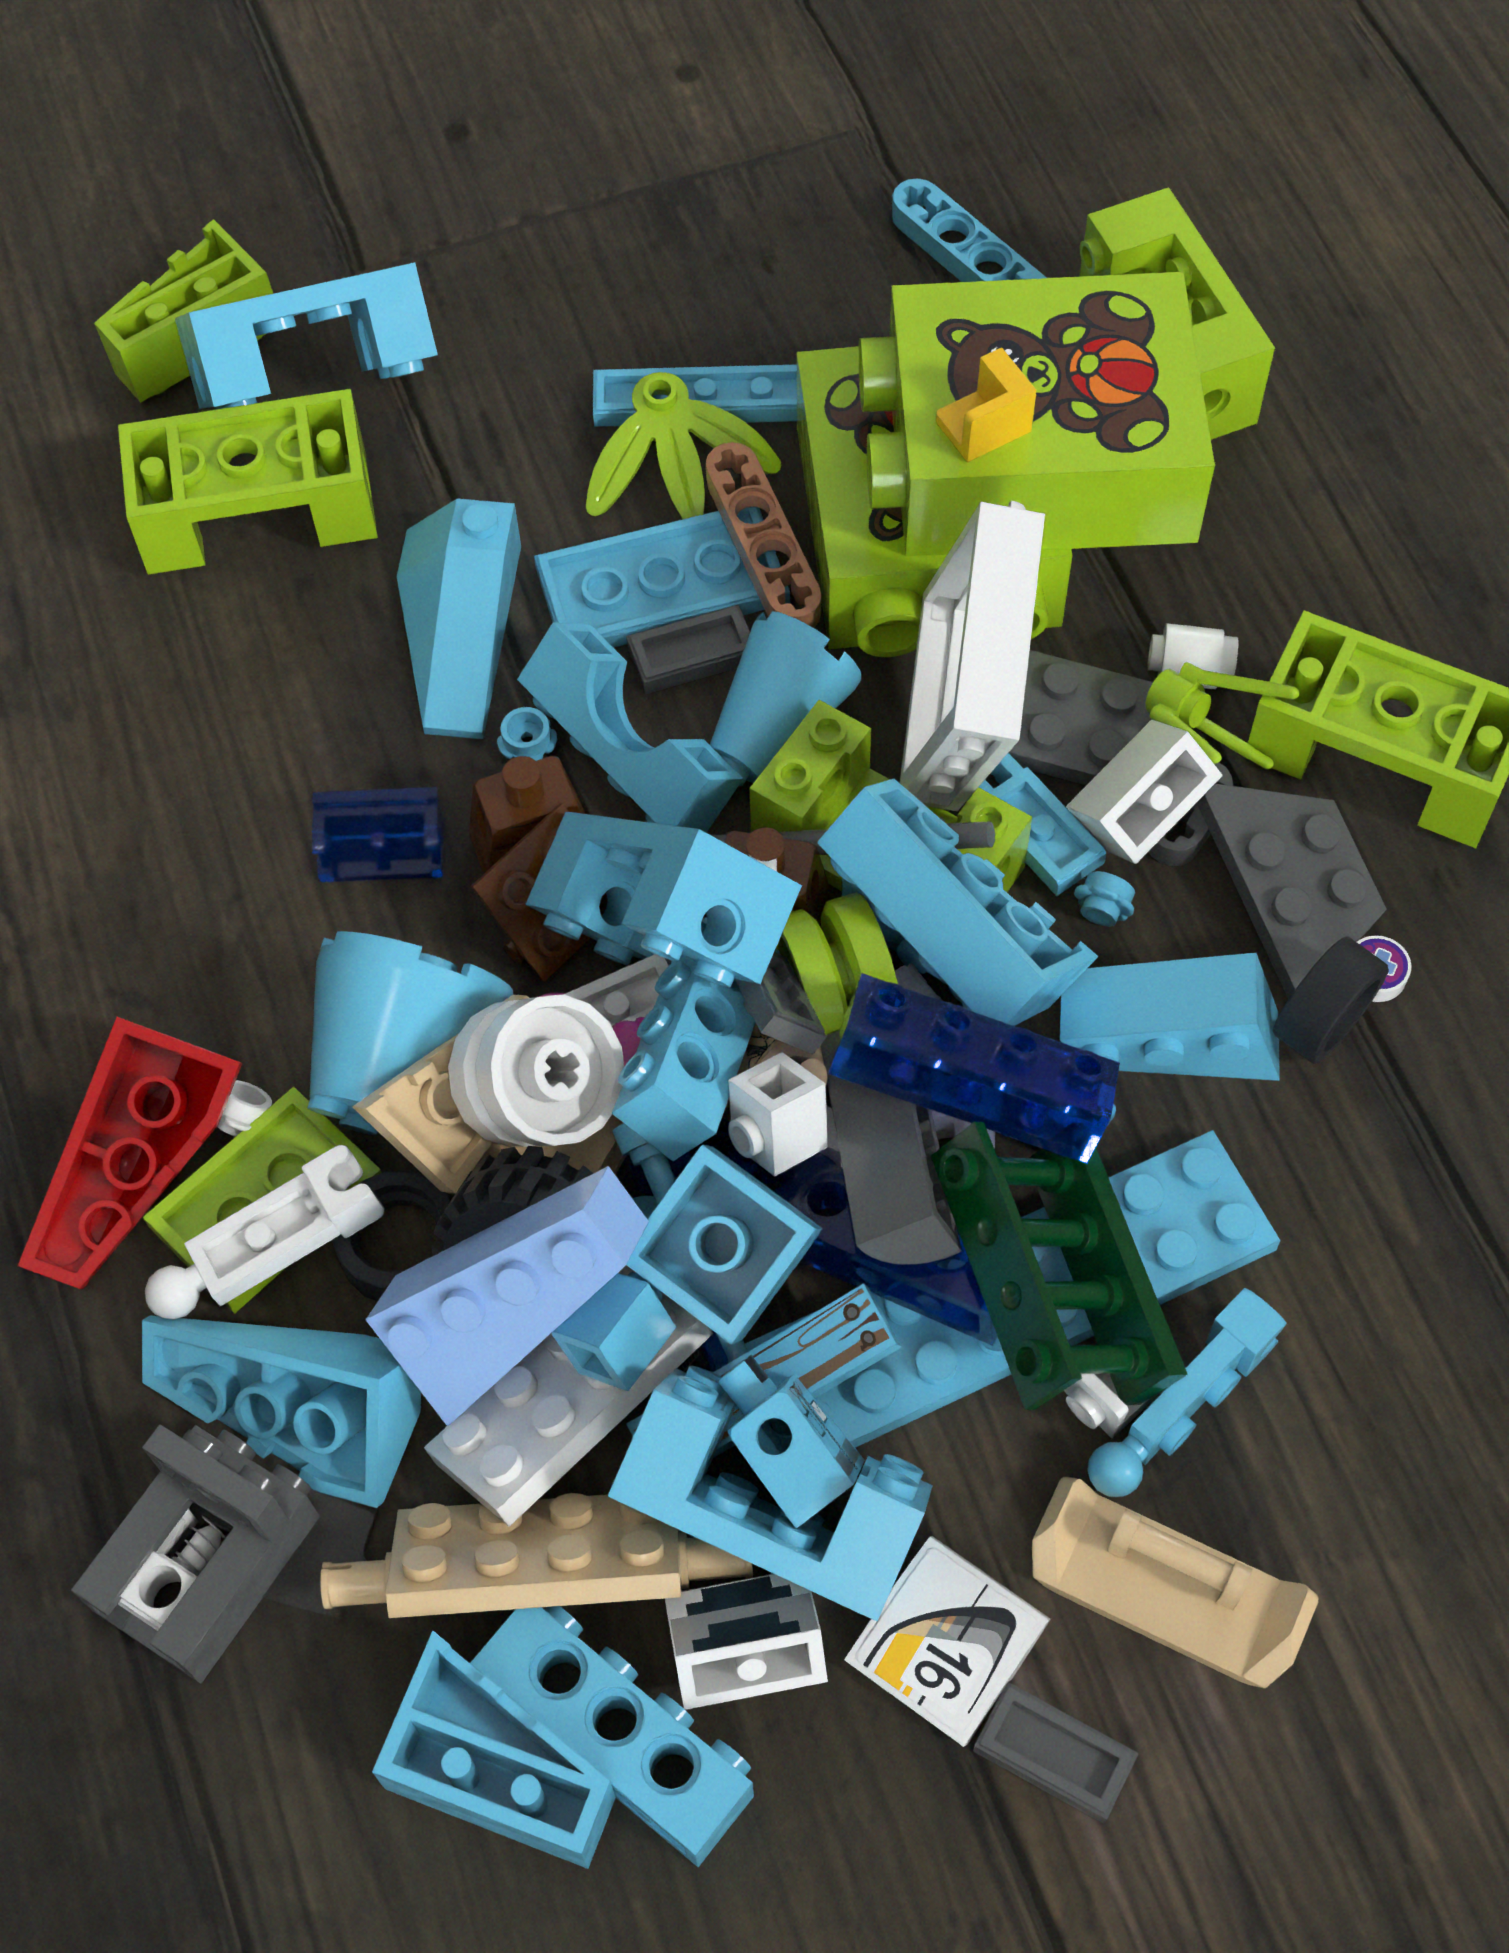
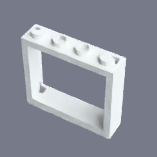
M1011 500L1008 506L980 502L923 593L900 784L925 806L958 811L1020 738L1045 514L1028 511L1019 502Z

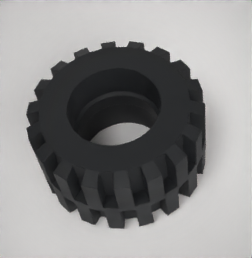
M514 1146L501 1149L496 1158L488 1155L478 1163L474 1171H470L438 1220L433 1233L438 1237L432 1245L433 1256L594 1173L584 1165L579 1170L568 1164L570 1156L556 1151L553 1158L544 1156L543 1147L528 1146L523 1155H520Z

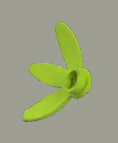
M666 372L651 373L640 379L633 389L632 404L636 413L630 416L617 429L597 460L589 483L586 510L592 516H599L607 512L637 473L652 441H656L658 463L666 489L682 519L703 515L705 503L701 463L689 432H692L712 448L731 442L740 443L751 448L765 474L777 473L781 468V461L765 439L742 419L714 405L689 399L687 386L676 375ZM656 395H668L664 399L653 398Z

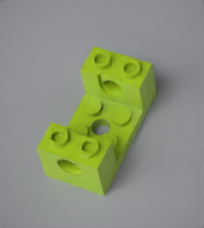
M1168 187L1088 214L1085 238L1080 243L1082 261L1079 277L1183 272L1210 438L1212 440L1257 424L1275 347L1170 188Z
M351 389L118 425L126 517L148 575L205 566L203 538L197 523L205 520L309 504L320 547L378 538L365 448ZM250 453L256 455V458L247 465L232 466L229 464L232 458L239 454Z
M1304 610L1269 681L1296 687L1299 690V695L1295 699L1262 695L1257 707L1248 744L1273 760L1274 765L1272 769L1300 780L1315 751L1317 742H1320L1433 786L1417 826L1477 848L1509 775V688ZM1387 700L1404 702L1411 708L1413 714L1408 717L1392 716L1383 709L1381 703Z
M818 700L749 788L751 833L756 829L764 827L775 829L778 832L829 829L864 787L890 780L870 769L871 728L825 702ZM979 787L958 813V817L944 809L926 806L938 817H942L946 824L988 821L993 823L995 829L993 847L957 850L962 854L970 853L983 860L987 859L1005 875L1002 879L1003 890L1008 892L1025 868L1032 816ZM820 855L828 884L842 891V877L832 867L831 857L829 855Z

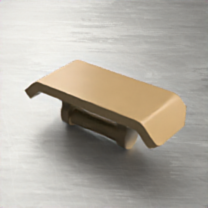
M1061 1478L1032 1540L1033 1578L1047 1589L1235 1680L1260 1688H1267L1294 1664L1319 1600L1318 1595L1305 1584L1279 1580L1098 1495L1085 1482L1077 1478Z

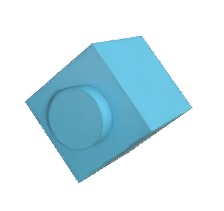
M630 1272L627 1276L617 1273L551 1334L579 1374L629 1391L677 1327L660 1302L663 1299L661 1291L638 1273Z

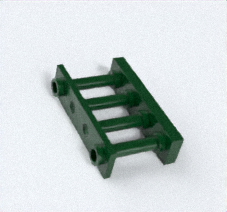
M973 1122L931 1155L1025 1410L1037 1409L1081 1380V1374L1109 1373L1117 1395L1125 1405H1141L1188 1375L1089 1128L1069 1127L1031 1157L1012 1158L997 1157L985 1123ZM1008 1185L1036 1186L1049 1219L1021 1218ZM1032 1247H1060L1073 1281H1045ZM1084 1309L1098 1345L1070 1346L1056 1310Z

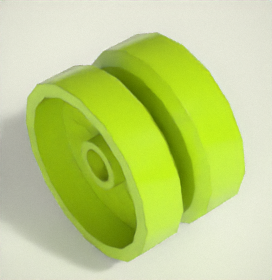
M855 892L826 901L821 915V927L817 920L803 909L790 913L776 949L780 951L781 955L788 958L826 1035L850 1026V1020L854 1024L890 1008L902 1023V1004L892 959L873 910L863 895Z

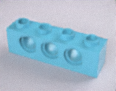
M707 917L701 922L702 933L707 925ZM775 949L774 952L780 954V951ZM681 954L678 962H671V965L666 968L656 982L655 991L659 994L654 1008L646 1015L638 1027L637 1036L641 1040L635 1055L626 1063L618 1077V1083L622 1085V1088L612 1111L614 1116L672 1161H675L717 1133L729 1099L728 1080L738 1073L755 1025L754 1018L746 1011L743 1005L745 999L735 979L730 988L709 982L693 973L697 962Z
M562 1607L515 1609L470 1664L480 1673L488 1676L503 1689L506 1695L536 1720H540L611 1781L615 1796L622 1804L694 1865L699 1867L754 1797L753 1782L746 1777L751 1766L723 1741L717 1739L709 1747L691 1732L689 1727L693 1724L694 1719L672 1698L661 1692L653 1700L632 1682L637 1678L638 1673L615 1651L605 1647L598 1655L580 1640L578 1636L583 1631L582 1626ZM559 1663H569L579 1668L581 1671L579 1681L570 1691L555 1694L542 1687L544 1675L552 1666ZM612 1709H626L636 1716L637 1721L634 1730L624 1739L611 1741L604 1739L597 1733L599 1720L606 1712ZM680 1755L687 1758L694 1766L690 1779L684 1785L674 1789L658 1785L652 1778L656 1764L666 1756Z

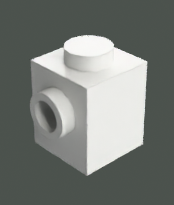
M781 1052L728 1080L731 1113L728 1131L732 1144L742 1156L753 1159L773 1176H777L828 1148L825 1083L786 1054Z

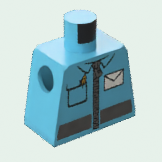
M749 1355L718 1380L719 1384L742 1412L727 1430L730 1438L796 1529L854 1485L865 1461L864 1458L794 1374L776 1387L754 1357ZM778 1418L783 1420L789 1426L792 1435L785 1436L776 1433L771 1428L769 1419Z

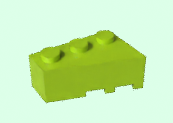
M214 219L202 229L205 238L185 255V252L177 250L167 259L170 269L151 286L149 283L142 281L94 323L115 375L140 403L166 391L170 386L190 376L175 318L193 311L273 294L267 273ZM266 334L256 336L257 341Z

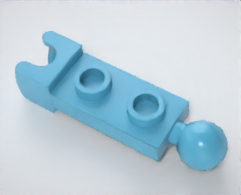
M1244 1288L1215 1318L1206 1340L1208 1345L1185 1368L1188 1375L1164 1390L1131 1425L1128 1436L1122 1442H1108L1094 1450L1089 1458L1087 1471L1090 1481L1096 1490L1108 1497H1123L1136 1490L1143 1477L1142 1463L1146 1465L1160 1449L1169 1456L1173 1454L1195 1429L1197 1424L1190 1417L1200 1406L1207 1401L1214 1408L1217 1407L1238 1384L1242 1376L1235 1369L1247 1377L1276 1346L1278 1340L1275 1337L1287 1324L1282 1316L1254 1292Z

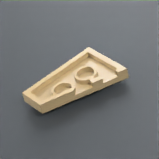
M511 995L503 1002L527 999L529 997L527 995ZM458 1034L352 1106L441 1192L452 1194L458 1191L470 1171L474 1169L493 1143L485 1140L464 1122L451 1096L448 1065Z

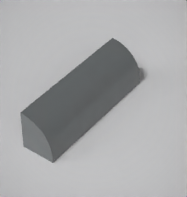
M891 1008L826 1035V1039L821 1044L824 1066L828 1075V1089L857 1247L872 1258L894 1264H923L962 1252L956 1223L931 1159V1155L940 1148L918 1045Z

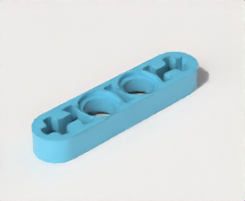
M909 179L900 183L895 188L892 195L893 223L961 282L1047 278L935 184L923 179ZM954 230L961 232L967 238L959 243H948L940 239L939 235L943 232ZM992 261L1000 264L1004 269L997 274L989 275L978 271L976 266L982 262Z

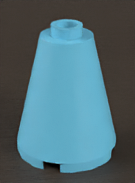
M772 611L767 619L763 612L755 620L710 742V746L743 778L739 786H743L745 781L755 782L818 700L836 709L856 689L861 681L860 669L845 651L838 661L824 649L830 640L828 637L804 622L780 612Z

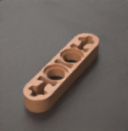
M724 443L713 448L706 459L708 490L768 617L772 611L780 612L814 628L821 617L822 595L820 587L757 456L751 448L740 443ZM732 468L736 474H741V488L735 490V482L730 472L727 470L723 471L724 469ZM747 507H758L765 510L768 516L759 523L749 524L739 520L737 514ZM775 550L783 552L790 560L781 567L768 568L760 564L757 559L761 554ZM791 584V592L795 601L799 605H804V608L795 610L791 603L785 604L786 586Z

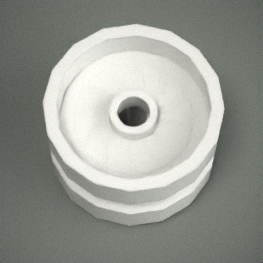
M564 994L497 1002L471 1016L455 1039L448 1065L451 1096L464 1122L485 1140L508 1147L558 1146L579 1143L602 1129L611 1117L622 1085L618 1083V1077L624 1068L622 1046L610 1022L587 1002Z

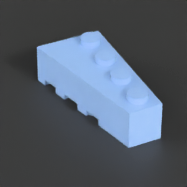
M607 1166L395 1275L366 1318V1321L444 1423L449 1426L626 1266L649 1221L610 1167Z

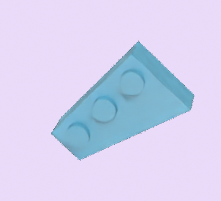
M1257 953L1087 968L1061 995L1060 1041L1075 1068L1094 1072L1112 1070L1280 1081L1279 1038L1273 1033V1028L1278 1018V1009Z

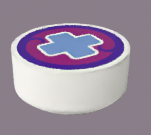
M1368 936L1357 941L1358 944L1384 961L1389 968L1386 979L1372 1002H1385L1397 997L1404 989L1411 973V960L1407 951L1395 940L1384 936Z

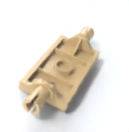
M569 1493L553 1499L537 1500L510 1527L483 1504L444 1506L437 1503H428L412 1509H398L392 1552L386 1553L385 1560L345 1563L323 1562V1569H321V1597L324 1609H332L336 1606L387 1603L388 1617L400 1618L681 1597V1589L690 1588V1581L741 1577L750 1579L753 1578L752 1563L698 1538H687L685 1532L608 1497V1495L585 1496L578 1493Z

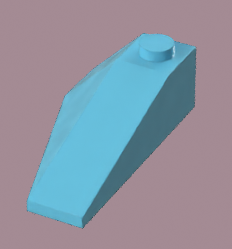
M455 499L406 531L397 572V582L424 734L484 739L521 551L515 503Z
M152 1315L142 1320L143 1384L204 1422L210 1423L217 1419L248 1438L246 1444L263 1459L272 1453L299 1470V1477L316 1492L375 1508L384 1502L420 1415L421 1391L380 1338L354 1333L178 1318L172 1320Z

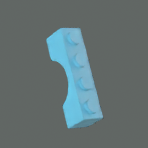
M553 622L517 679L533 695L534 705L542 713L556 719L571 735L570 742L581 753L592 757L608 773L607 779L609 783L620 793L631 797L646 813L647 822L695 828L707 832L743 778L704 739H668L655 748L642 740L631 726L623 702V679L627 661L590 624Z

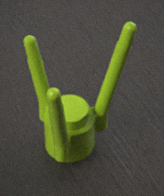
M1188 662L1184 663L1180 673L1169 668L1157 676L1146 697L1145 707L1147 712L1150 713L1151 719L1188 731L1214 764L1221 761V754L1191 728L1199 729L1264 769H1271L1274 762L1270 757L1206 718L1211 706V696L1205 693L1202 684L1288 699L1298 697L1299 690L1296 687L1205 671Z

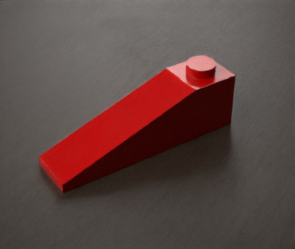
M116 1017L18 1266L75 1288L83 1289L219 1125L242 1063Z

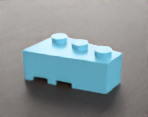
M432 1631L372 1773L384 1789L588 1869L616 1798L611 1781L540 1720H536L506 1695L503 1689L488 1676L480 1673L454 1651L450 1644L436 1632Z

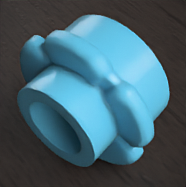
M521 707L512 710L504 717L500 727L502 735L498 737L497 744L499 751L508 759L526 756L537 761L543 759L545 753H551L557 743V734L554 729L550 728V720L544 713L532 707ZM525 737H532L530 742L522 741Z
M1101 871L1091 872L1088 874L1085 884L1079 885L1075 889L1074 895L1078 899L1080 906H1082L1080 909L1081 914L1095 924L1110 927L1114 926L1117 921H1125L1128 916L1133 915L1134 907L1131 902L1135 895V890L1127 881L1116 875Z

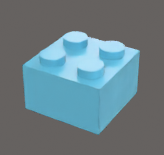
M701 1145L647 1219L649 1222L626 1265L727 1342L734 1344L743 1340L822 1232L823 1228L716 1148Z

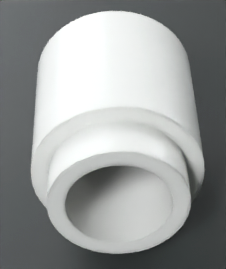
M1166 623L1163 635L1152 634L1148 656V670L1158 671V675L1169 668L1180 673L1184 663L1188 662L1205 671L1235 675L1238 637L1224 636L1223 629ZM1202 684V685L1204 686V688H1207V689H1216V688H1217V687H1215V686H1210V685H1204V684Z

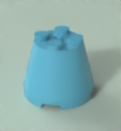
M337 931L334 940L324 937L316 961L310 1100L307 1108L316 1113L340 1119L339 1125L347 1129L368 1135H377V1130L352 1106L435 1048L460 1033L471 1016L493 1003L503 1002L513 995V989L499 977L473 964H463L461 974L457 973L458 967L455 964L437 956L421 953L422 946L358 932Z

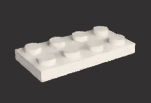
M626 1265L618 1273L627 1276L630 1272L635 1271ZM661 1292L663 1299L660 1302L677 1328L629 1391L579 1374L555 1338L550 1334L449 1426H446L424 1449L438 1467L510 1527L639 1405L654 1388L713 1335V1332L708 1326Z

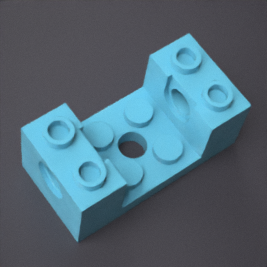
M410 263L193 311L175 318L199 409L214 407L217 410L257 403L256 397L271 394L256 336L296 327L294 316L304 313L307 315L309 324L348 315L361 371L378 369L380 379L423 371L422 359L438 354L416 264Z
M565 812L525 905L547 915L543 926L560 935L579 940L582 933L596 940L597 943L593 951L610 960L629 965L632 957L645 959L656 954L678 962L681 954L697 962L693 970L695 975L719 986L730 988L734 979L761 984L802 885L700 829ZM606 892L608 904L604 914L601 916L599 909L600 901ZM706 913L707 925L704 932L702 933L701 922L703 916Z
M689 1366L686 1373L676 1368L654 1388L608 1497L870 1619L878 1621L926 1511L933 1485L921 1480L923 1471L912 1463L893 1455L885 1454L881 1462L868 1456L835 1532L822 1527L824 1519L817 1513L796 1529L780 1507L757 1497L759 1489L749 1481L724 1472L720 1473L718 1479L707 1474L736 1405L719 1384L718 1380L721 1378L719 1375L696 1366Z

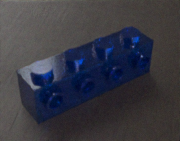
M862 973L843 1018L828 1074L971 1124L973 1122H984L988 1130L1088 1164L1111 1120L1120 1063L1099 1056L1091 1051L1067 1045L1033 1033L1025 1028L995 1020L967 1010L964 1007L952 1005L903 988L898 984L886 982Z

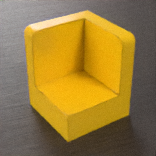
M1001 347L980 357L977 391L938 409L936 423L963 458L970 462L1031 432L1037 390Z

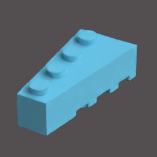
M891 779L864 787L817 843L831 857L830 861L834 870L846 881L856 884L874 904V910L878 918L889 928L899 931L915 948L923 967L933 976L943 979L961 998L965 1012L974 1022L988 1028L994 1035H997L1050 1008L1098 958L1081 941L1071 949L1050 931L1049 928L1056 919L1037 902L1028 908L1004 891L1002 879L1005 875L987 859L983 860L970 853L962 854L957 850L955 845L959 842V835L897 780Z

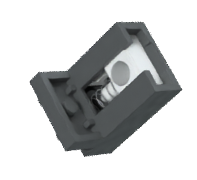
M160 1424L142 1447L159 1468V1474L71 1591L93 1612L201 1684L321 1516L307 1497L311 1487L302 1478L281 1465H277L271 1473L252 1461L256 1456V1452L234 1434L222 1430L216 1438L195 1425L192 1430L188 1429L181 1438ZM205 1521H207L210 1524L209 1526L201 1528ZM218 1528L226 1532L228 1536L225 1537V1535ZM172 1582H181V1591L174 1602L163 1608H154L155 1596L162 1587Z

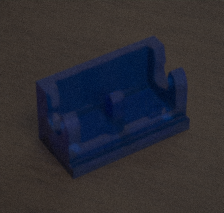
M437 787L313 792L312 851L313 854H318L317 874L320 882L443 877L444 815Z

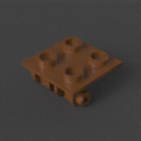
M562 803L557 805L471 885V888L508 936L509 941L503 946L506 954L517 964H521L526 960L542 982H545L590 939V937L581 933L579 940H574L543 926L547 915L525 905L565 812H569ZM606 892L600 901L599 909L601 916L604 914L608 904Z

